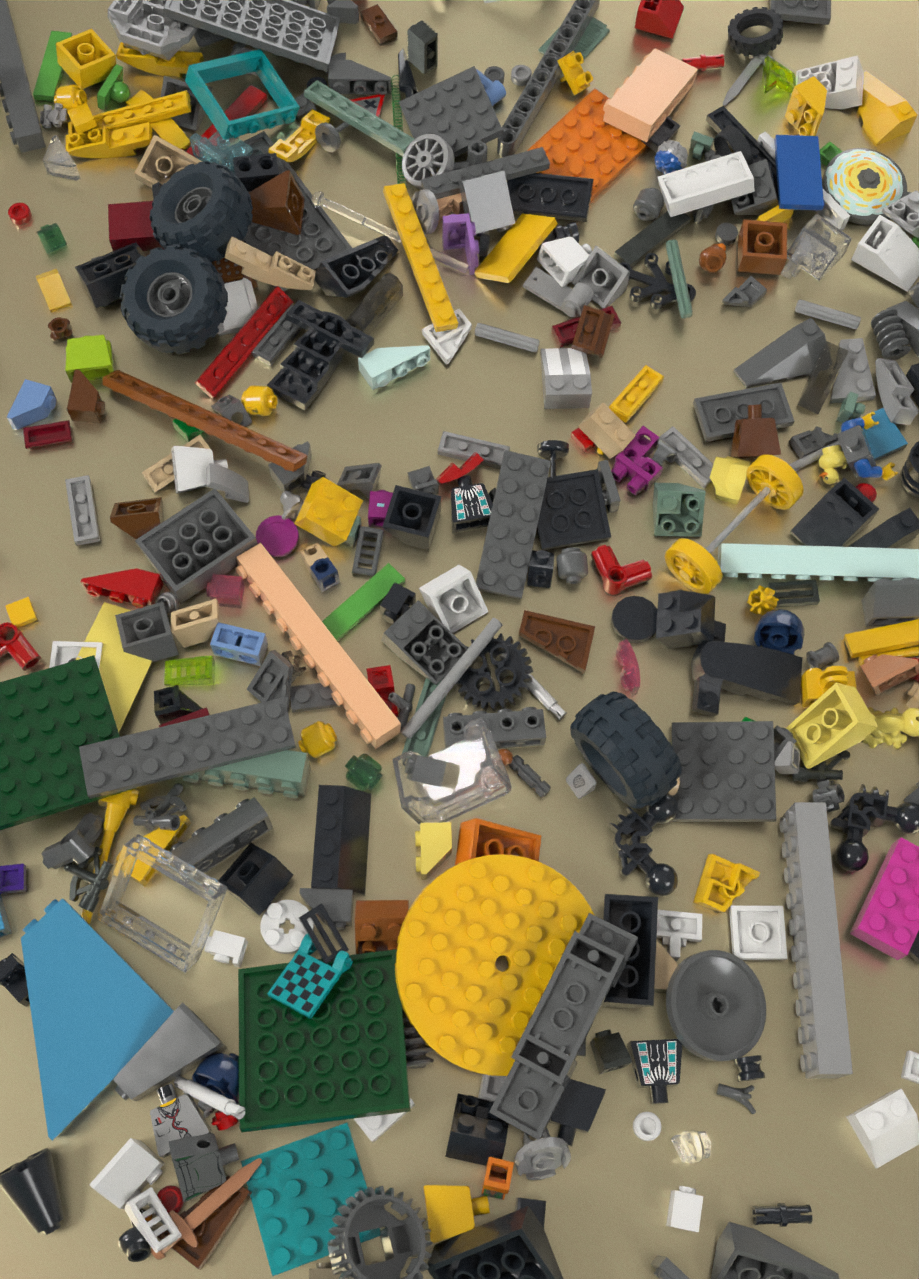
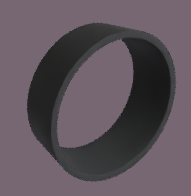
M728 125L715 136L714 147L719 155L723 157L732 154L728 146L729 143L735 153L742 152L747 165L753 164L751 148L744 135L736 127Z

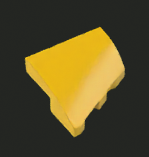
M708 854L693 903L715 911L725 912L732 905L733 899L740 896L745 891L744 888L753 879L759 877L760 872L741 863L735 864L715 854Z

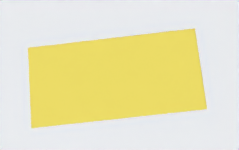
M104 602L84 642L103 643L99 672L118 732H120L152 661L123 651L115 615L132 610ZM82 647L78 656L81 658L96 656V648Z

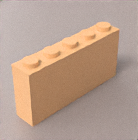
M654 48L649 55H645L641 65L635 67L632 75L626 77L623 86L616 89L613 97L607 99L603 107L605 112L603 121L648 142L693 87L698 69Z

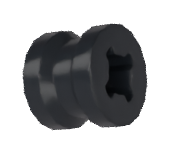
M761 1055L734 1059L735 1065L739 1068L738 1082L765 1078V1073L760 1067L762 1062Z

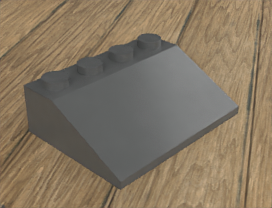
M216 489L211 490L135 540L138 547L155 571L160 574L167 588L177 597L180 604L237 567L236 557L258 544L253 533Z

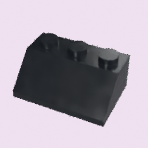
M136 242L75 267L95 308L108 306L111 302L120 299L121 285L126 284L124 276L128 269L134 268L136 265L135 261L140 256H146Z

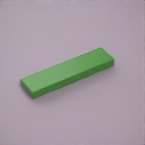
M51 31L33 92L35 100L54 102V96L60 86L64 72L57 61L56 43L72 37V33Z
M389 563L322 621L337 642L382 603L394 582L399 585L405 583V578Z

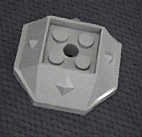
M114 0L108 8V19L119 41L125 47L140 51L142 55L149 54L168 61L183 45L190 42L198 28L162 16L167 0Z

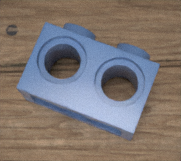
M218 622L210 646L216 656L261 666L268 642L265 633Z

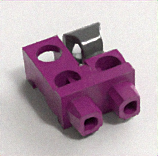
M645 426L638 430L635 434L636 436L616 456L614 466L611 469L616 482H620L624 476L631 480L627 484V489L634 495H637L642 490L647 491L661 475L665 459L673 463L678 453L664 441L659 440V436ZM657 448L656 452L654 453V457H648V455L652 454V452Z

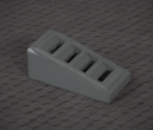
M360 526L352 573L368 576L376 574L384 530ZM364 536L377 538V542L365 541ZM365 545L376 548L375 551L362 549V546ZM361 554L374 556V559L360 558ZM359 563L371 564L372 569L361 568L358 566Z

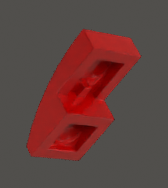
M474 452L460 468L452 462L436 479L441 484L458 479L477 467L484 459Z
M391 665L366 668L368 682L392 713L398 717L397 706L388 700L389 694L395 692Z

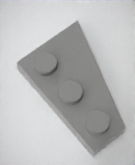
M863 338L840 340L829 404L842 403L850 391L859 394L857 401L874 400L876 393Z

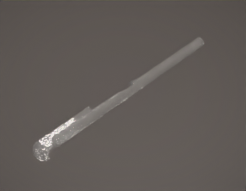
M318 191L313 194L312 204L316 208L322 205L402 244L397 231L324 198V192ZM429 247L435 260L466 274L469 265Z

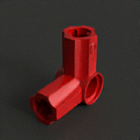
M599 546L591 553V557L603 579V588L610 595H618L625 588L652 579L651 567L648 561L644 559L620 566L611 546Z
M6 622L0 625V658L9 652L24 671L36 666L41 656L25 638L24 634L13 623ZM11 632H15L14 637L11 640L6 641L7 635Z

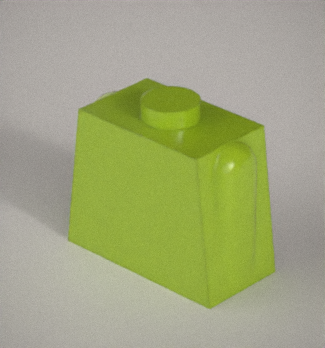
M87 335L80 338L67 339L65 371L70 383L73 381L75 370H80L88 380L103 379V376L114 372L112 345L109 340H106L104 335Z

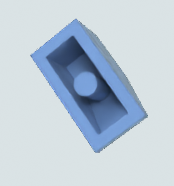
M27 379L24 380L7 415L12 429L19 430L48 417L50 411L55 408L57 401L51 386Z

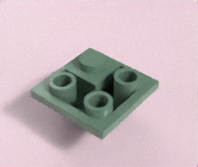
M654 483V535L702 537L706 491L680 483Z

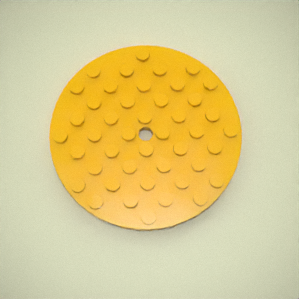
M487 855L469 859L447 869L429 883L417 896L402 923L397 941L395 963L396 984L403 1009L410 1023L423 1038L424 1042L437 1054L461 1068L491 1076H508L515 1062L511 1057L574 931L579 933L588 914L594 915L584 896L568 879L553 868L541 862L516 855ZM502 955L506 956L509 967L504 971H499L496 968V959Z

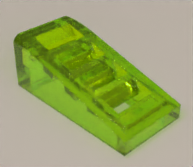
M213 656L165 661V686L215 684V660ZM182 667H186L185 677H182ZM191 667H196L195 675L191 676ZM201 667H205V674H201ZM172 668H177L176 678H172Z

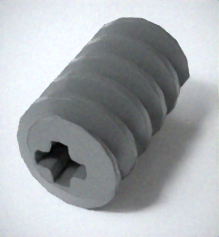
M894 308L879 312L871 320V327L874 329L873 332L882 351V356L884 359L889 360L900 359L911 350V347L907 346L909 340L905 338L906 333L903 331V325L900 323L901 319L897 316L898 312Z
M403 1010V1016H406L403 1019L404 1027H406L404 1031L407 1069L424 1068L427 1064L434 1062L433 1058L426 1056V1053L433 1051V1049L425 1045L423 1038L410 1023Z

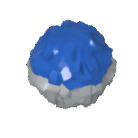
M673 140L664 141L658 146L655 156L656 168L661 173L663 172L664 175L684 169L687 166V149L682 147L680 142Z

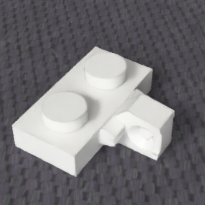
M658 910L657 938L662 939V945H668L667 952L675 961H678V958H680V948L686 947L687 941L701 942L702 914Z

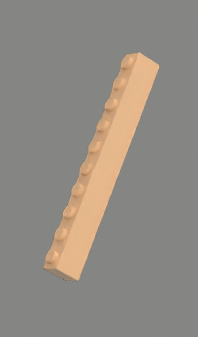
M259 543L237 556L238 567H236V571L242 580L247 579L255 597L259 596L263 600L262 604L269 615L273 614L277 619L276 623L283 633L287 632L291 637L289 640L296 651L301 650L307 666L317 671L320 683L324 687H330L333 691L331 693L333 700L338 706L342 705L346 709L347 718L353 725L357 724L361 729L360 734L367 744L371 743L377 749L400 734L401 723L265 547Z

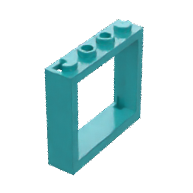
M261 49L189 65L185 82L223 140L237 138L249 133L253 134L264 129H272L283 124H291L296 119L300 107ZM256 72L279 109L229 121L205 83Z

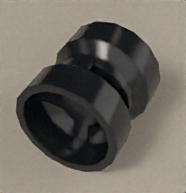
M575 222L568 223L567 226L563 227L556 225L552 230L554 240L573 237L579 243V232Z

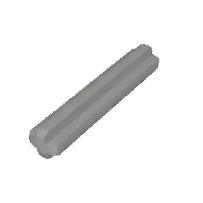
M801 299L798 300L795 307L797 313L852 329H857L861 321L859 316Z
M477 323L475 328V335L532 352H537L540 341L532 337L482 323Z

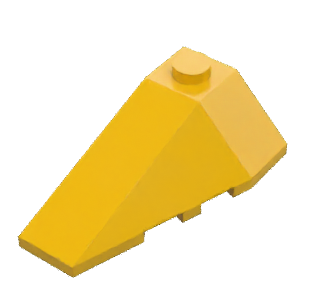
M867 71L864 72L862 105L858 106V114L863 120L862 127L864 133L876 147L909 133L916 120L917 113L906 99Z

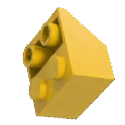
M815 76L794 86L785 113L787 121L796 128L801 136H816L824 114L827 89Z

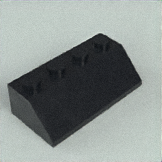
M319 785L311 888L353 890L354 895H365L371 793L347 786Z
M605 894L603 920L637 936L638 940L615 988L610 987L602 1006L618 1008L654 1006L658 897Z

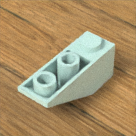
M426 345L376 348L365 354L363 358H358L359 371L372 390L384 387L391 380L403 377L414 368L427 364L430 361V347Z

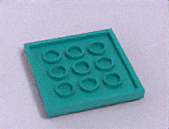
M348 1123L241 1161V1165L244 1167L258 1158L262 1159V1163L246 1183L248 1190L252 1192L250 1197L272 1276L328 1256L327 1242L335 1239V1236L328 1231L332 1227H338L332 1221V1218L336 1215L342 1216L338 1208L341 1205L347 1206L345 1201L350 1196L355 1198L354 1194L361 1190L365 1192V1189H367ZM380 1228L360 1232V1242L363 1243L379 1237L381 1234Z

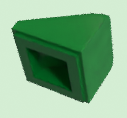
M174 419L172 421L174 429L187 442L204 432L196 427L187 425L181 420Z

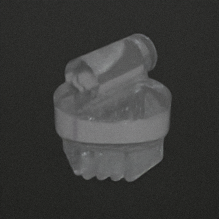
M688 1130L682 1132L681 1135H675L671 1139L683 1163H698L702 1159L711 1156L712 1143L705 1131Z

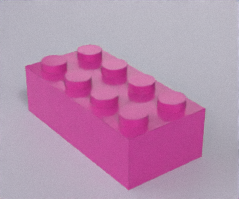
M901 837L891 845L850 932L854 937L896 960H900L908 955L919 931V847Z

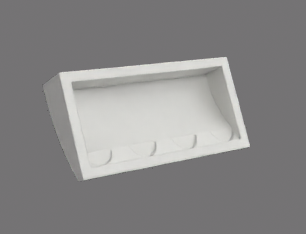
M741 151L657 177L670 217L755 192L754 177Z

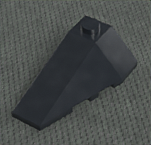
M385 234L321 261L314 280L326 295L348 298L363 291L399 250Z

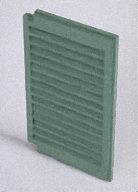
M593 17L575 47L574 52H581L585 59L610 32L606 28L607 25ZM559 28L538 49L539 52L545 54Z

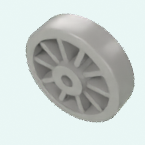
M424 134L414 139L407 147L402 158L404 177L410 184L420 190H423L421 178L430 177V173L436 176L450 172L454 166V153L451 146L436 134Z

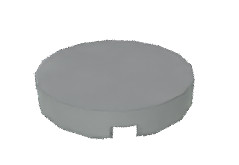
M428 189L416 191L411 201L423 233L432 234L438 226L439 206L434 193Z

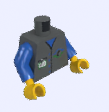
M871 412L861 418L845 421L841 425V433H838L837 436L846 461L855 477H882L888 481L897 475L898 472L892 470L895 467V464L892 462L883 468L877 466L863 428L869 429L879 424V421L874 422L872 416L876 413Z

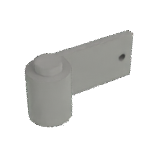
M537 267L522 286L570 317H579L583 306H587L594 297L593 290L587 284L577 283L573 289L567 285L561 287L552 276Z

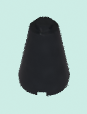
M48 1148L42 1149L28 1156L27 1159L20 1163L17 1162L0 1172V1187L37 1233L44 1232L45 1235H48L61 1227L60 1221L64 1219L52 1154Z

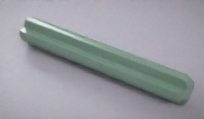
M676 239L668 240L666 242V250L680 316L683 319L690 318L693 315L678 241Z

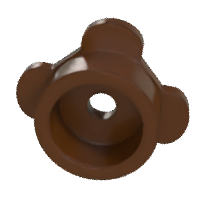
M57 317L49 322L48 328L51 330L50 337L52 340L57 341L59 338H69L72 336L73 332L69 328L70 321L67 318Z

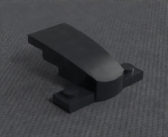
M298 300L286 313V320L307 330V332L293 344L294 351L280 364V371L267 386L273 390L275 395L306 410L334 373L345 351L363 358L374 345V338L352 327L341 316L331 312H322Z
M714 620V642L708 641L705 644H699L692 658L693 681H695L692 711L712 717L718 715L721 688L739 696L749 694L766 701L776 699L791 705L800 703L803 657L759 646L725 642L726 624Z

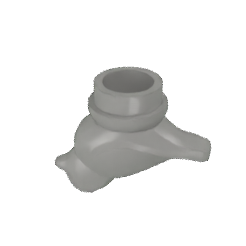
M284 491L280 497L284 512L281 518L283 520L288 518L296 520L304 502L300 496L290 491Z

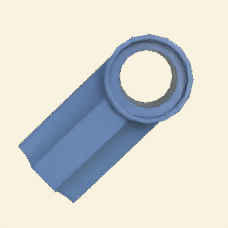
M477 69L493 106L506 96L505 87L498 80L492 82Z

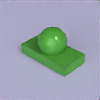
M118 64L114 66L97 93V106L104 111L112 99L122 103L126 102L130 96V89L123 82V67Z

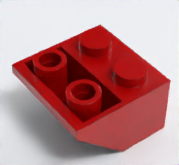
M641 0L637 10L635 29L673 39L684 10V5L680 0Z

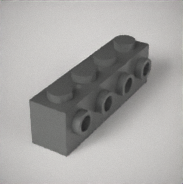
M526 707L522 711L501 709L497 713L476 711L472 715L451 713L447 717H443L445 753L545 745L543 709H537L536 707Z

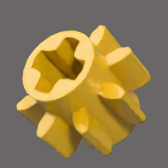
M759 585L758 589L751 591L747 601L752 606L750 611L763 616L767 612L775 610L777 601H779V599L773 596L775 590Z

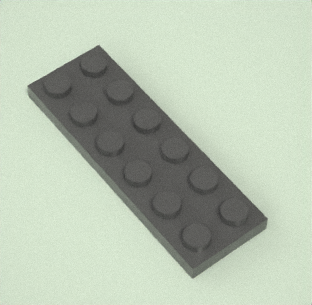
M507 450L504 451L476 578V585L479 590L522 599L551 464L550 460Z

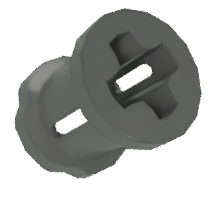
M831 642L825 643L822 648L816 651H808L806 653L807 661L811 668L822 669V666L830 662L836 663L839 661V653Z

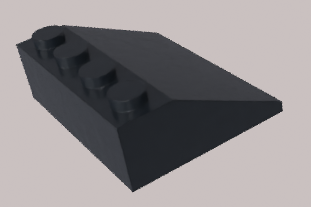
M529 1206L436 1244L431 1253L432 1256L427 1263L429 1266L427 1270L433 1279H563L545 1230Z

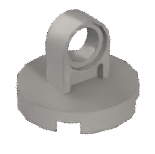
M547 1127L542 1135L543 1138L534 1141L529 1138V1134L524 1132V1146L517 1152L514 1158L517 1172L520 1176L526 1174L528 1180H542L556 1175L555 1169L563 1165L564 1169L568 1166L571 1160V1153L568 1144L563 1139L550 1137Z

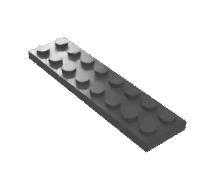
M282 697L81 746L79 750L87 795L91 799L296 748L285 699Z

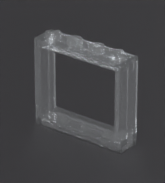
M137 834L123 845L97 919L186 973L201 956L228 887L217 879L196 869L195 866L174 856L170 851L154 844L148 838ZM137 859L209 901L191 945L121 903Z

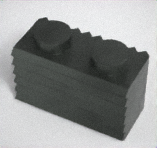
M421 20L417 24L412 25L407 31V54H409L407 57L423 74H427L437 67L438 33H435V30L429 28V25Z

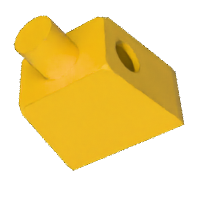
M423 1186L428 1225L431 1230L430 1240L433 1243L474 1229V1216L490 1213L488 1196L471 1198L469 1186Z

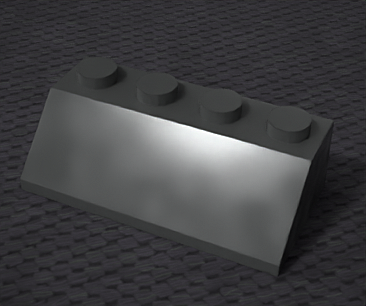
M255 797L250 800L245 799L238 803L236 809L229 814L223 813L214 820V823L206 829L202 827L196 830L191 835L192 838L186 842H178L169 849L170 852L166 854V857L186 886L273 829L268 814Z

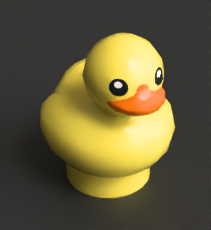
M841 445L822 448L823 455L819 459V466L825 471L819 477H822L826 484H834L838 480V472L833 468L842 467L845 469L848 465L845 455L841 450Z

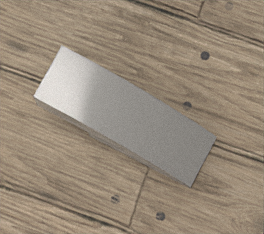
M877 358L875 361L877 385L885 412L891 423L910 425L919 412L910 398L914 388L896 360Z

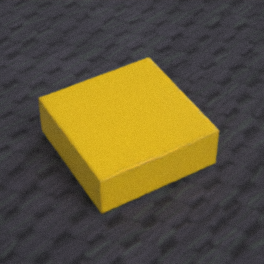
M29 597L5 605L11 623L17 628L38 621Z

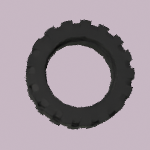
M753 7L751 10H743V13L736 14L735 18L730 20V25H728L730 48L739 55L742 53L744 56L749 57V55H753L754 57L762 53L763 55L767 54L769 50L773 51L777 48L776 45H780L783 38V19L781 15L776 13L774 9L768 10L767 7H762V9ZM753 26H766L771 29L767 34L755 38L740 35L745 29Z

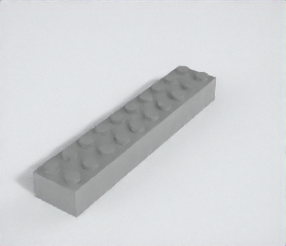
M795 802L784 813L783 817L780 818V831L784 833L785 842L782 843V855L787 860V868L784 869L785 883H789L786 904L787 908L791 909L792 919L789 920V933L793 935L794 946L791 947V959L793 962H796V972L793 975L794 988L798 989L799 1000H796V1014L801 1019V1027L798 1028V1040L800 1044H803L804 1055H801L800 1065L802 1072H805L806 1079H838L853 1074L826 802Z

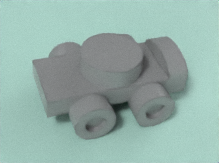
M55 103V110H52L51 105H44V111L40 112V124L44 128H51V124L55 127H61L62 123L69 122V114L66 108L63 109L62 104Z

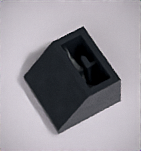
M458 1093L445 1157L484 1166L487 1165L489 1157L503 1158L509 1123L490 1113L494 1102Z

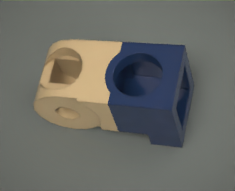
M318 543L300 551L303 562L309 569L321 592L340 583L338 570Z

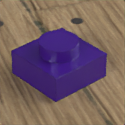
M23 863L0 866V894L25 892L26 865Z

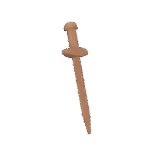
M258 1158L239 1169L186 1218H183L173 1210L170 1211L169 1215L182 1236L158 1253H155L151 1248L152 1255L157 1260L165 1258V1253L182 1238L192 1247H197L199 1243L193 1230L251 1178L262 1163V1159Z

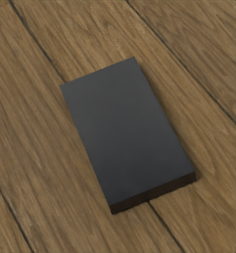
M533 173L507 180L513 214L521 215L523 213L587 222L594 179Z

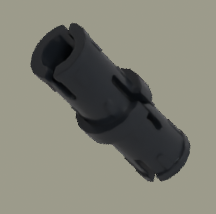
M778 1203L777 1206H753L752 1215L764 1214V1216L753 1217L754 1225L779 1224L780 1227H786L789 1223L812 1224V1215H800V1213L812 1212L809 1204L786 1206L785 1203Z

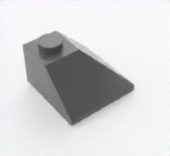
M164 602L115 615L124 652L154 662L179 655Z

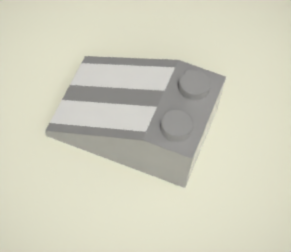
M571 348L541 349L544 409L589 408L592 386L586 353Z

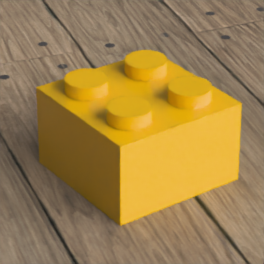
M93 29L56 43L58 64L81 89L107 79L116 65V55Z
M322 477L311 485L294 524L335 547L347 540L363 500Z

